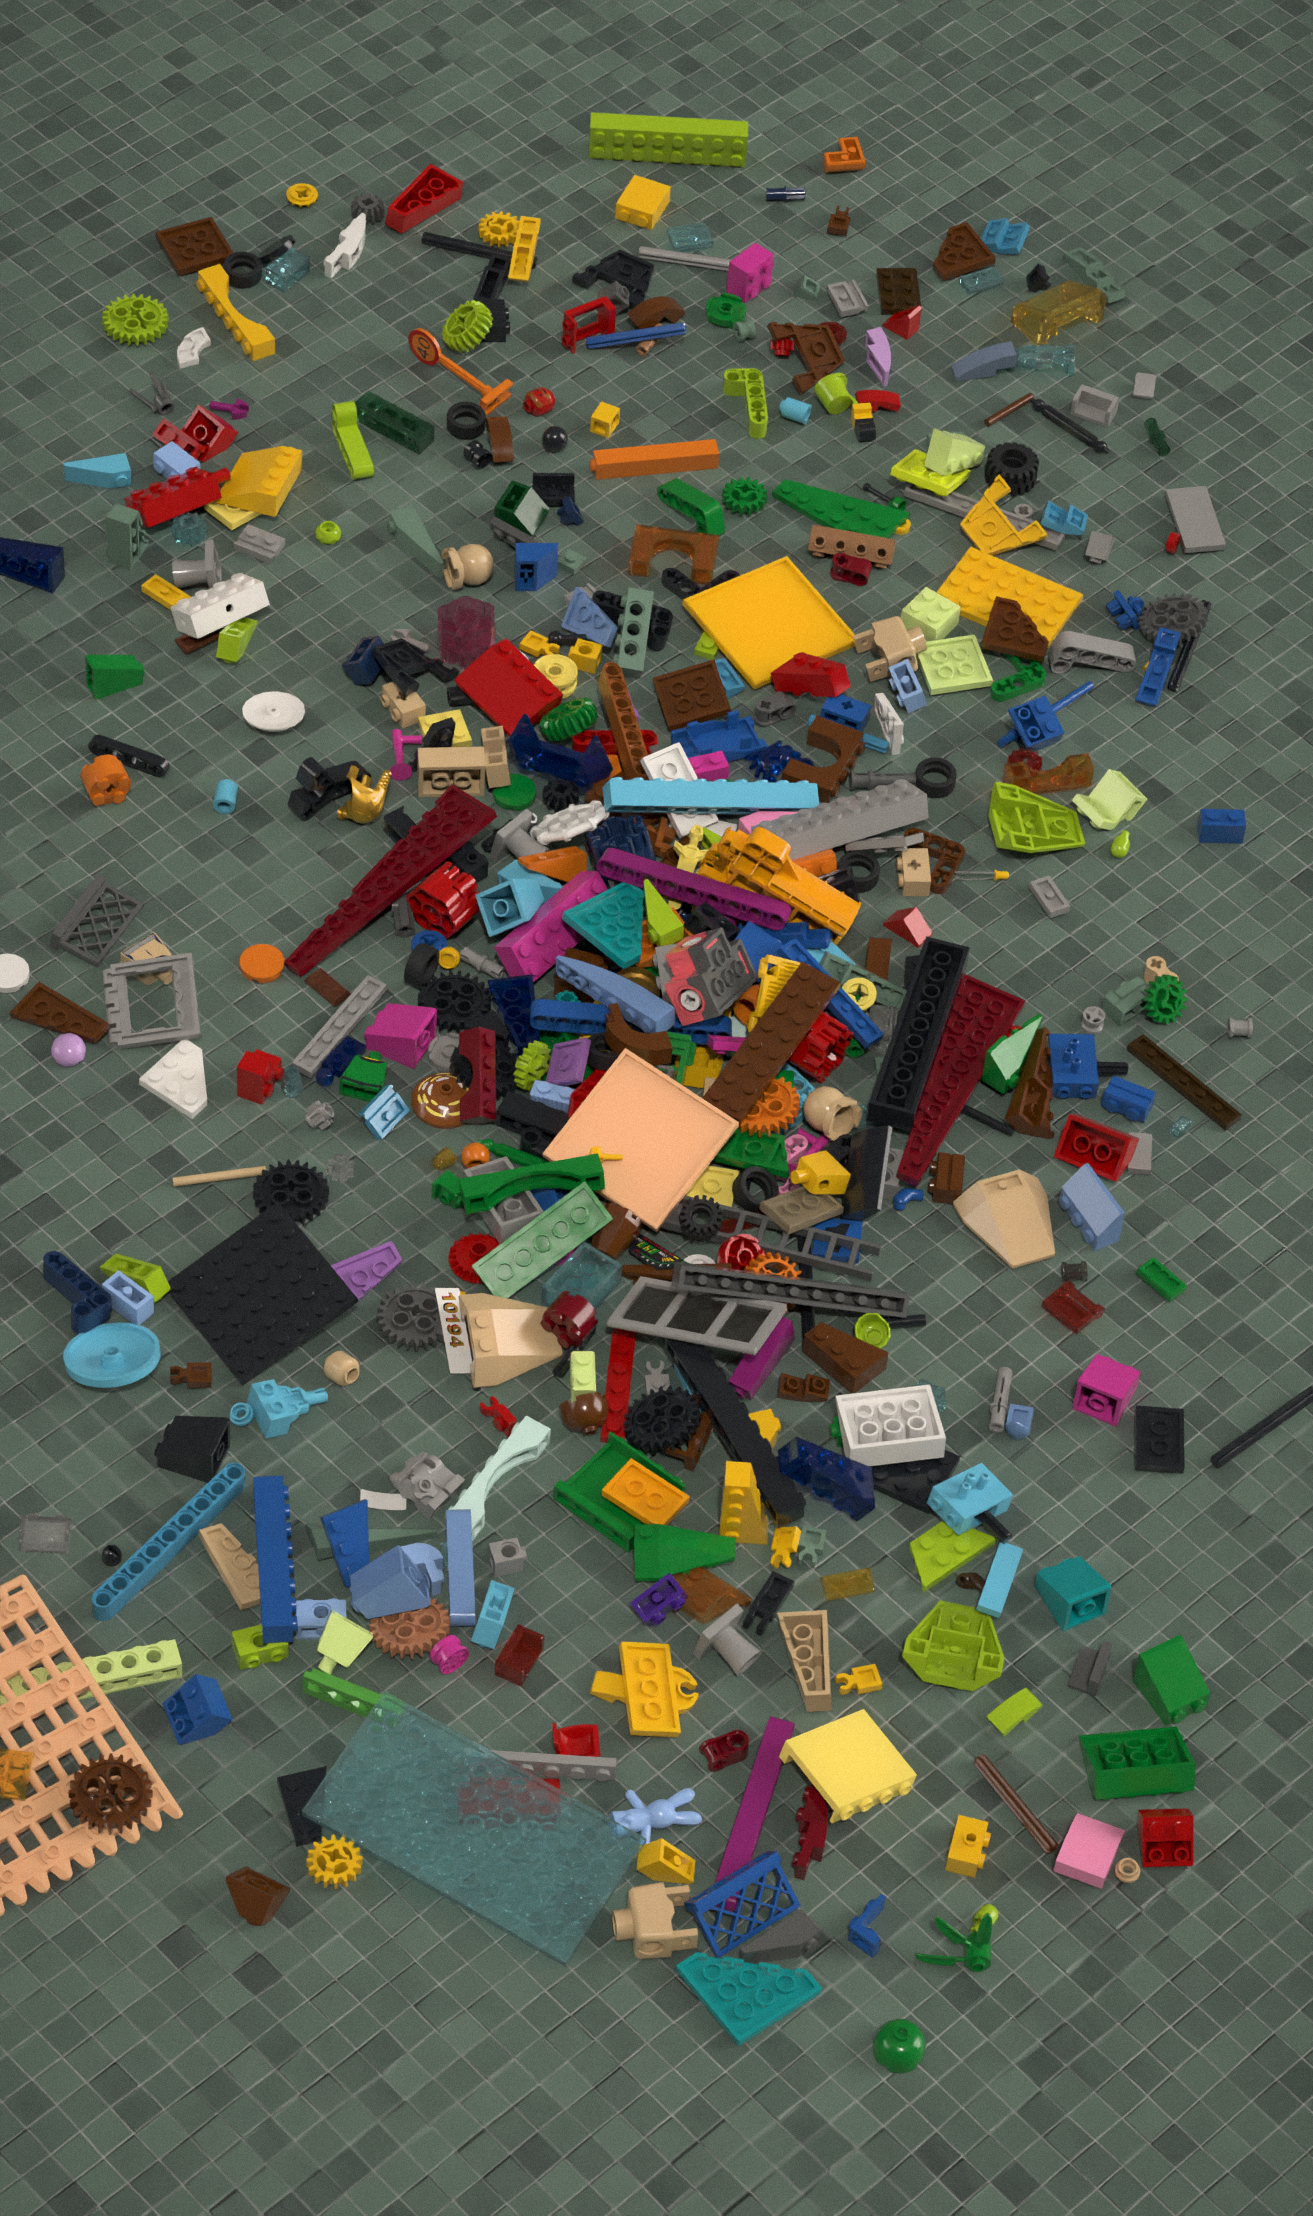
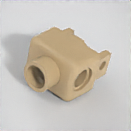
M899 616L871 623L872 629L853 635L857 654L876 647L881 659L865 664L870 682L887 676L892 678L888 667L906 659L909 660L913 671H917L916 654L927 650L926 641L920 626L906 630Z
M664 1882L632 1887L628 1892L627 1908L612 1910L615 1940L632 1939L634 1954L638 1959L671 1957L672 1951L697 1948V1928L673 1931L671 1924L675 1913L674 1907L685 1906L684 1902L689 1900V1885L665 1888Z

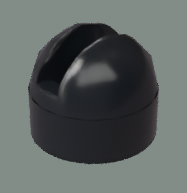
M107 1545L103 1549L102 1561L105 1565L113 1567L121 1562L122 1553L118 1546Z

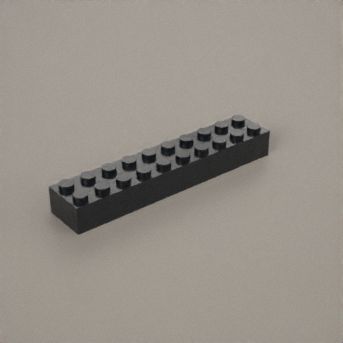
M926 936L869 1102L868 1121L907 1131L912 1130L967 966L970 947Z

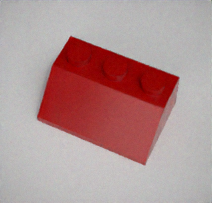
M1069 1114L1054 1157L1080 1168L1084 1164L1089 1163L1097 1175L1117 1182L1132 1160L1140 1138L1082 1115Z

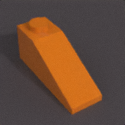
M577 846L518 857V862L526 868L565 882H569L581 871H587V853Z

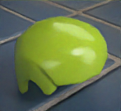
M866 1313L859 1317L855 1324V1337L880 1349L885 1347L891 1338L889 1323L878 1313Z

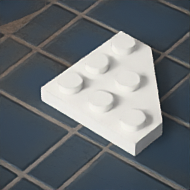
M181 1040L139 1078V1085L193 1119L207 1106L202 1049L189 1040Z

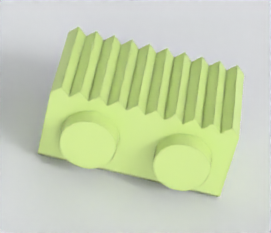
M573 1351L571 1353V1403L577 1401L576 1396L596 1392L595 1352Z

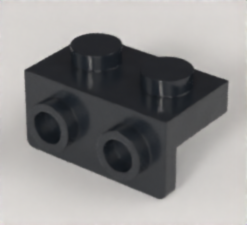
M533 473L532 489L548 506H563L562 500L568 496L575 502V474Z

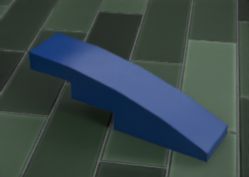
M740 920L738 934L746 926L747 921ZM808 922L786 923L781 930L760 926L773 938L780 940L783 945L796 938L805 948H828L833 937L832 930L829 928L809 929Z

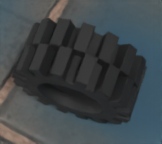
M696 1195L694 1200L690 1197L687 1199V1204L684 1202L680 1210L681 1230H685L687 1237L691 1234L692 1240H696V1236L700 1237L699 1241H704V1237L710 1240L712 1234L716 1236L718 1230L720 1231L722 1208H719L720 1204L718 1202L714 1204L712 1197H710L709 1201L706 1200L707 1195H703L702 1199H699V1195ZM696 1212H705L710 1216V1220L706 1224H697L692 1220V1216Z

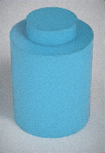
M790 397L782 400L779 407L782 417L802 424L807 423L812 410V405Z
M225 779L220 780L216 784L213 808L217 812L229 814L235 810L238 785L234 781Z

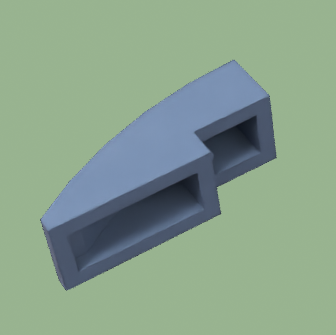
M1012 341L999 343L973 352L951 365L955 380L958 382L996 376V370L1016 367V352Z

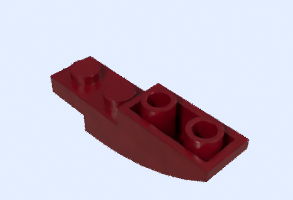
M813 1784L811 1787L806 1786L803 1801H806L804 1808L799 1807L796 1822L800 1823L798 1833H802L799 1841V1846H802L800 1853L795 1852L792 1867L796 1868L794 1878L805 1880L811 1859L821 1862L828 1827L827 1802Z

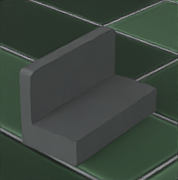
M1103 1641L1100 1651L1082 1646L1068 1682V1687L1096 1696L1113 1644Z

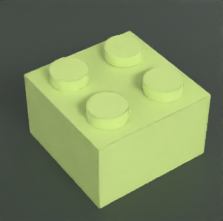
M925 587L902 609L901 619L906 630L920 626L926 642L941 640L958 625L961 606Z

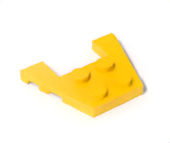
M1000 474L994 479L991 487L987 488L981 500L974 505L960 523L961 529L977 549L984 554L992 556L1044 540L1048 537L1037 521H1034L1018 532L998 508L995 502L1011 492V488Z

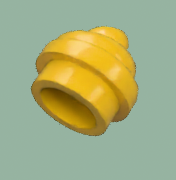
M444 947L439 951L438 963L441 967L453 969L459 964L460 955L455 948Z

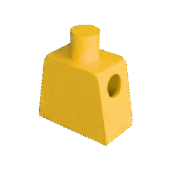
M825 1150L802 1156L799 1159L796 1170L791 1172L790 1178L793 1184H802L811 1194H845L851 1174Z

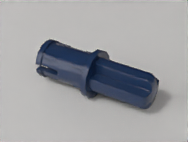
M786 186L784 188H766L767 201L784 200L786 202V200L805 199L806 191L805 188H786Z

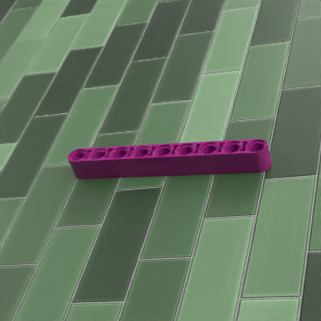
M615 848L606 849L596 865L597 871L605 877L643 889L644 880L648 879L659 894L697 906L707 902L719 913L747 922L751 921L754 924L773 930L783 929L792 913L790 905L784 901Z
M772 1716L768 1720L716 1882L747 1864L753 1858L784 1763L779 1755L785 1741L792 1738L794 1722ZM728 1897L724 1910L734 1913L738 1898Z

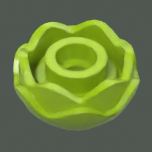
M324 521L317 526L315 537L322 544L332 545L340 540L341 529L332 521Z

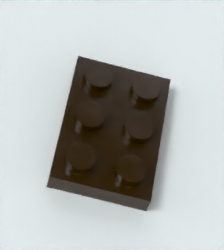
M916 268L876 269L881 315H893L918 305L921 306Z

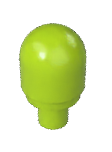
M1123 830L1113 840L1111 845V854L1116 858L1125 857L1130 848V840L1128 839L1130 833L1126 830Z
M985 1904L979 1908L973 1918L974 1925L970 1929L971 1933L978 1931L981 1920L986 1913L991 1915L992 1926L998 1919V1910L994 1905Z

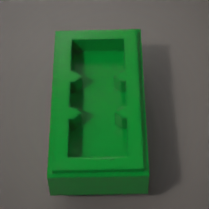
M1154 1257L1137 1269L1136 1274L1168 1302L1173 1301L1186 1291L1187 1285Z

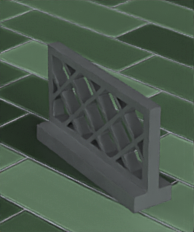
M97 874L53 931L50 941V947L55 950L61 947L95 967L100 965L143 908V903L105 883L106 878L100 874ZM108 892L114 896L115 900L104 901L103 894ZM129 904L135 908L133 911L123 912L121 905ZM117 906L119 913L108 914L106 907ZM102 908L104 915L92 916L91 910ZM121 918L122 926L112 927L110 920ZM106 920L108 928L96 929L95 922ZM90 923L92 930L81 931L80 924ZM110 933V941H100V934ZM94 935L96 943L85 944L83 937ZM79 937L81 945L73 946L67 941L71 938ZM98 948L100 954L95 958L89 955L87 950Z

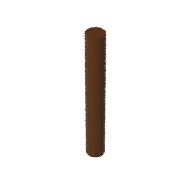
M1026 394L984 420L985 425L989 427L1031 402L1030 400L1034 399L1033 394Z

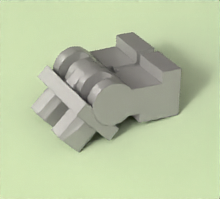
M421 1452L417 1457H410L405 1462V1468L401 1472H394L390 1476L393 1487L399 1490L402 1498L411 1499L415 1503L414 1506L429 1520L461 1489L465 1481L459 1474L455 1475L446 1468L438 1457L434 1455L428 1456L426 1452ZM427 1473L434 1476V1487L437 1489L436 1496L417 1499L412 1490V1477L415 1475L419 1477L425 1476Z

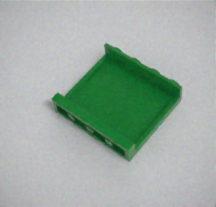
M610 1432L608 1434V1443L566 1483L560 1479L554 1485L553 1499L629 1553L634 1548L635 1524L645 1523L601 1495L602 1489L632 1458L684 1493L686 1485L679 1477L667 1472L662 1465L654 1463L647 1458L641 1450H636L629 1445L624 1438Z

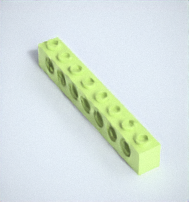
M175 1639L169 1641L162 1640L156 1644L135 1646L124 1651H112L106 1655L82 1659L104 1694L183 1677L182 1661ZM62 1662L56 1665L60 1673L74 1667L71 1662ZM40 1667L30 1671L38 1685L52 1679L46 1668ZM20 1674L7 1680L16 1697L29 1691L26 1690L28 1686ZM87 1690L76 1697L80 1700L94 1696L90 1690ZM0 1691V1706H1V1705L7 1703L8 1701L6 1700V1698L4 1697V1695H2V1692Z

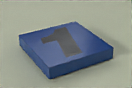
M830 1218L815 1224L814 1227L861 1240L862 1221ZM813 1239L812 1255L825 1258L829 1243ZM835 1245L831 1260L848 1262L852 1249L848 1250L844 1246ZM858 1250L855 1263H859L860 1250Z

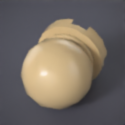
M467 544L460 547L458 551L454 547L442 550L441 558L445 559L446 565L443 575L448 587H452V590L461 589L463 583L467 585L482 584L493 573V556L487 548L479 544Z
M827 1086L817 1087L808 1093L803 1103L804 1117L810 1126L824 1132V1135L833 1141L843 1134H848L853 1126L857 1128L862 1118V1108L858 1106L857 1101L850 1097H845L836 1088Z

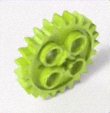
M133 293L132 297L129 298L125 294L124 299L116 297L117 302L110 301V306L106 305L105 311H103L102 325H104V331H107V336L113 335V340L120 339V344L128 341L129 346L132 342H135L136 346H139V342L147 345V340L155 342L154 337L160 339L161 333L165 334L166 328H168L169 314H167V308H164L163 303L158 304V299L151 301V296L143 298V294H141L139 297H136Z

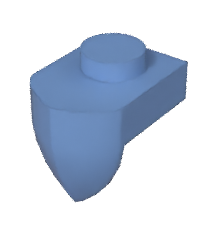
M1010 1404L1005 1425L1006 1432L1010 1437L1020 1440L1029 1436L1035 1412L1034 1407Z

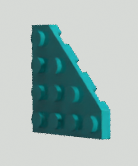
M622 882L563 912L562 920L622 969L640 961L644 892L640 888Z
M696 1952L676 1965V1972L738 2047L822 1993V1987L807 1969L802 1968L791 1970L780 1968V1965L764 1962L753 1964L744 1962V1959L723 1956V1959L708 1957L706 1953Z

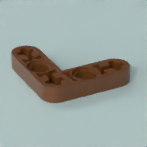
M918 828L908 829L904 837L915 833H923L925 844L920 842L909 845L907 848H928V855L939 859L931 873L930 891L934 894L945 893L956 875L955 871H958L964 860V846ZM935 843L938 844L940 847L937 849H933L929 847V844ZM950 866L952 870L945 871L941 867Z

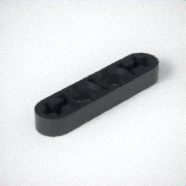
M94 735L88 744L89 750L96 756L114 755L124 766L155 777L165 776L170 768L169 762L162 756L103 735Z

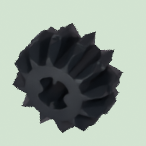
M556 778L555 782L548 781L547 786H544L542 801L543 805L547 806L548 811L554 810L557 813L569 808L570 804L578 805L579 790L574 785V781L567 782L566 778L564 780Z

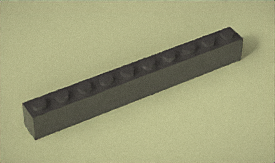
M683 1262L674 1263L671 1283L677 1289L864 1313H878L880 1315L903 1318L907 1317L910 1294L900 1290Z

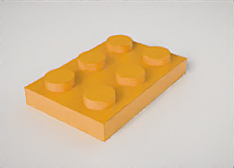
M632 1458L607 1483L601 1492L603 1497L645 1524L668 1525L690 1500L689 1495Z

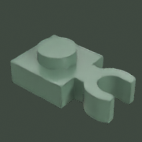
M803 1525L798 1543V1550L801 1551L798 1556V1565L801 1566L804 1559H810L812 1561L811 1568H815L817 1555H822L827 1530Z

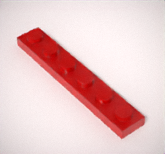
M612 1329L605 1392L609 1412L607 1420L602 1425L600 1442L608 1443V1434L610 1432L625 1439L623 1422L626 1421L624 1415L628 1414L636 1332Z

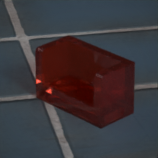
M517 1624L495 1661V1675L522 1687L544 1650L545 1636Z

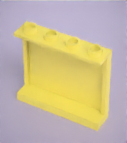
M864 1709L786 1740L779 1755L784 1764L794 1760L834 1810L830 1819L831 1823L841 1819L847 1820L855 1813L860 1811L866 1812L874 1805L879 1803L885 1804L893 1797L908 1794L912 1790L913 1782L917 1776Z

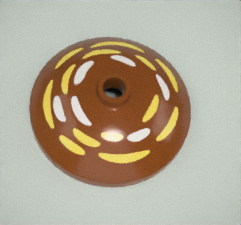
M450 1072L431 1074L420 1080L412 1091L411 1106L415 1115L425 1124L435 1128L452 1129L467 1124L460 1121V1098L467 1093L469 1087L463 1089L464 1083H456L457 1077L452 1076Z

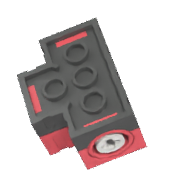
M722 927L685 937L665 955L667 964L674 976L664 986L682 1026L720 1016L724 1010H727L743 992L747 991L759 979L741 938L728 942Z

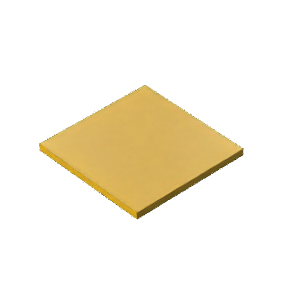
M787 556L683 599L682 605L708 636L715 641V644L754 690L773 682L771 672L793 658L797 653L804 652L827 659L855 647L853 635L855 634Z

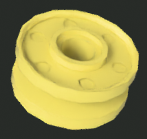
M550 654L542 656L535 662L534 666L563 693L562 699L574 693L577 688L578 672L573 660L560 654Z

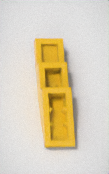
M520 217L508 280L529 281L541 218Z

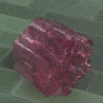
M462 596L438 608L440 658L444 663L447 662L446 654L448 653L449 664L458 662V665L461 668L464 667L465 670L486 650L496 644L495 614L492 604L470 596Z

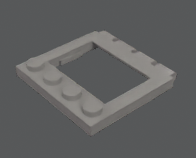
M192 952L110 964L111 969L102 971L104 987H107L104 989L105 1005L108 1007L106 1015L110 1027L108 1029L110 1046H118L120 1050L201 1038ZM171 970L177 1027H160L132 1033L126 977Z

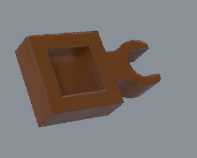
M837 206L836 214H831L827 233L847 236L851 218L848 217L849 208L847 207L846 211L842 212L839 210L840 206Z
M211 1362L187 1363V1368L179 1366L170 1367V1375H178L170 1376L171 1384L176 1385L187 1382V1388H211Z

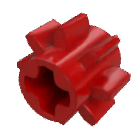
M788 338L774 342L771 339L770 349L775 350V356H790V351H794L795 348L794 340Z

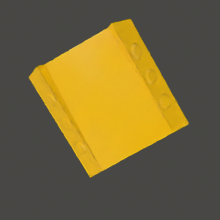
M696 1044L694 1062L692 1066L687 1067L684 1085L704 1089L705 1077L717 1078L721 1073L725 1054L715 1053L709 1046ZM681 1056L676 1057L675 1067L677 1068L679 1067ZM675 1071L673 1074V1080L675 1081L677 1077V1071Z

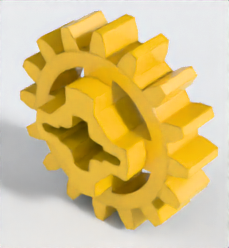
M502 211L499 214L492 212V216L486 214L485 219H480L479 237L483 238L484 243L490 241V246L497 244L500 247L504 244L508 247V243H515L520 221H517V216L510 217L509 212L506 215Z
M332 1834L331 1840H327L323 1836L321 1844L314 1842L313 1850H308V1858L306 1859L309 1876H315V1883L323 1881L324 1888H327L329 1884H333L334 1889H337L340 1883L347 1887L348 1880L355 1882L356 1874H361V1865L363 1864V1857L360 1856V1847L354 1848L353 1840L346 1843L345 1836H342L340 1840H336L335 1834Z

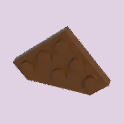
M965 222L949 228L947 237L940 247L939 255L933 263V270L944 281L995 264L996 257L972 227Z
M996 596L981 648L1044 662L1049 644L1048 639L1039 633L1036 624L1028 615L1026 616L1023 613L1020 604L1016 600Z

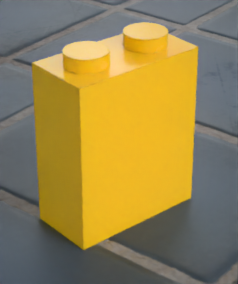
M634 175L616 203L615 219L652 230L670 202L671 186Z

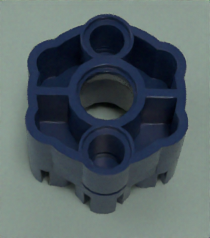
M612 816L602 823V827L599 826L593 830L595 836H593L592 831L587 832L595 865H597L604 851L608 848H615L656 861L648 829L644 825L642 816H635L636 823H634L633 816L626 817L624 820L622 817L618 816L616 818V816ZM600 874L605 885H608V880H611V878Z

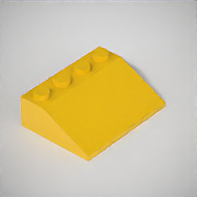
M278 446L242 453L230 473L231 479L225 481L220 490L222 498L215 500V503L227 504L231 507L276 517L301 472L302 450Z

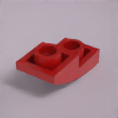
M861 390L855 393L858 404L871 403L872 411L874 412L877 411L879 406L896 412L901 407L899 394L894 392Z

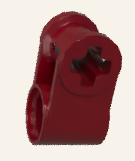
M837 553L833 556V567L830 570V576L834 580L851 583L856 586H865L872 570V563L869 560L845 553Z
M733 1730L719 1737L704 1741L699 1746V1751L705 1755L711 1772L720 1771L747 1758L749 1737L742 1730Z

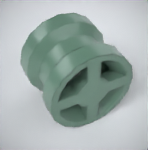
M746 319L743 323L735 322L733 324V332L738 342L744 341L745 338L753 339L756 337V328L751 319Z

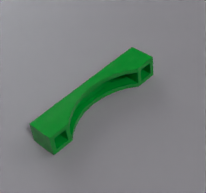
M596 1153L460 1178V1189L467 1215L491 1210L504 1199L532 1189L562 1188L574 1190L585 1181L592 1191L605 1189V1179L599 1154Z

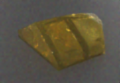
M0 1748V1798L25 1801L34 1753Z

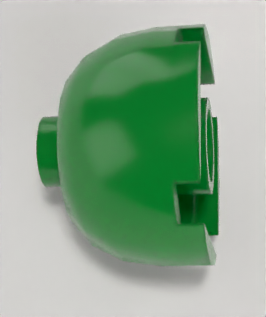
M906 2019L887 2021L879 2028L874 2038L873 2054L876 2062L887 2067V2070L892 2073L903 2074L913 2071L924 2058L925 2037L922 2030L911 2021Z

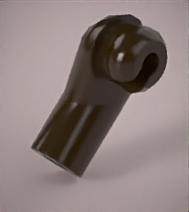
M972 1572L960 1573L956 1579L959 1587L963 1589H977L980 1593H982L986 1582L979 1574Z

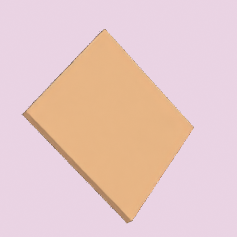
M625 1048L543 1152V1157L553 1162L589 1155L590 1148L594 1146L601 1147L602 1153L623 1154V1160H604L601 1163L604 1170L605 1189L595 1192L613 1204L629 1209L633 1212V1217L637 1218L638 1216L642 1219V1223L657 1232L737 1129L739 1122Z

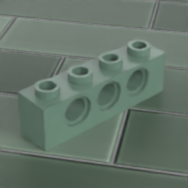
M628 587L626 594H622L620 607H624L623 614H619L618 627H621L620 634L616 635L615 639L618 653H614L612 662L621 667L624 676L640 679L642 675L653 591ZM630 610H637L640 615L635 616L631 614ZM627 630H634L637 635H630ZM624 650H632L634 655H627Z

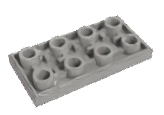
M1207 487L1166 489L1165 496L1177 532L1180 534L1184 553L1225 550L1226 543Z

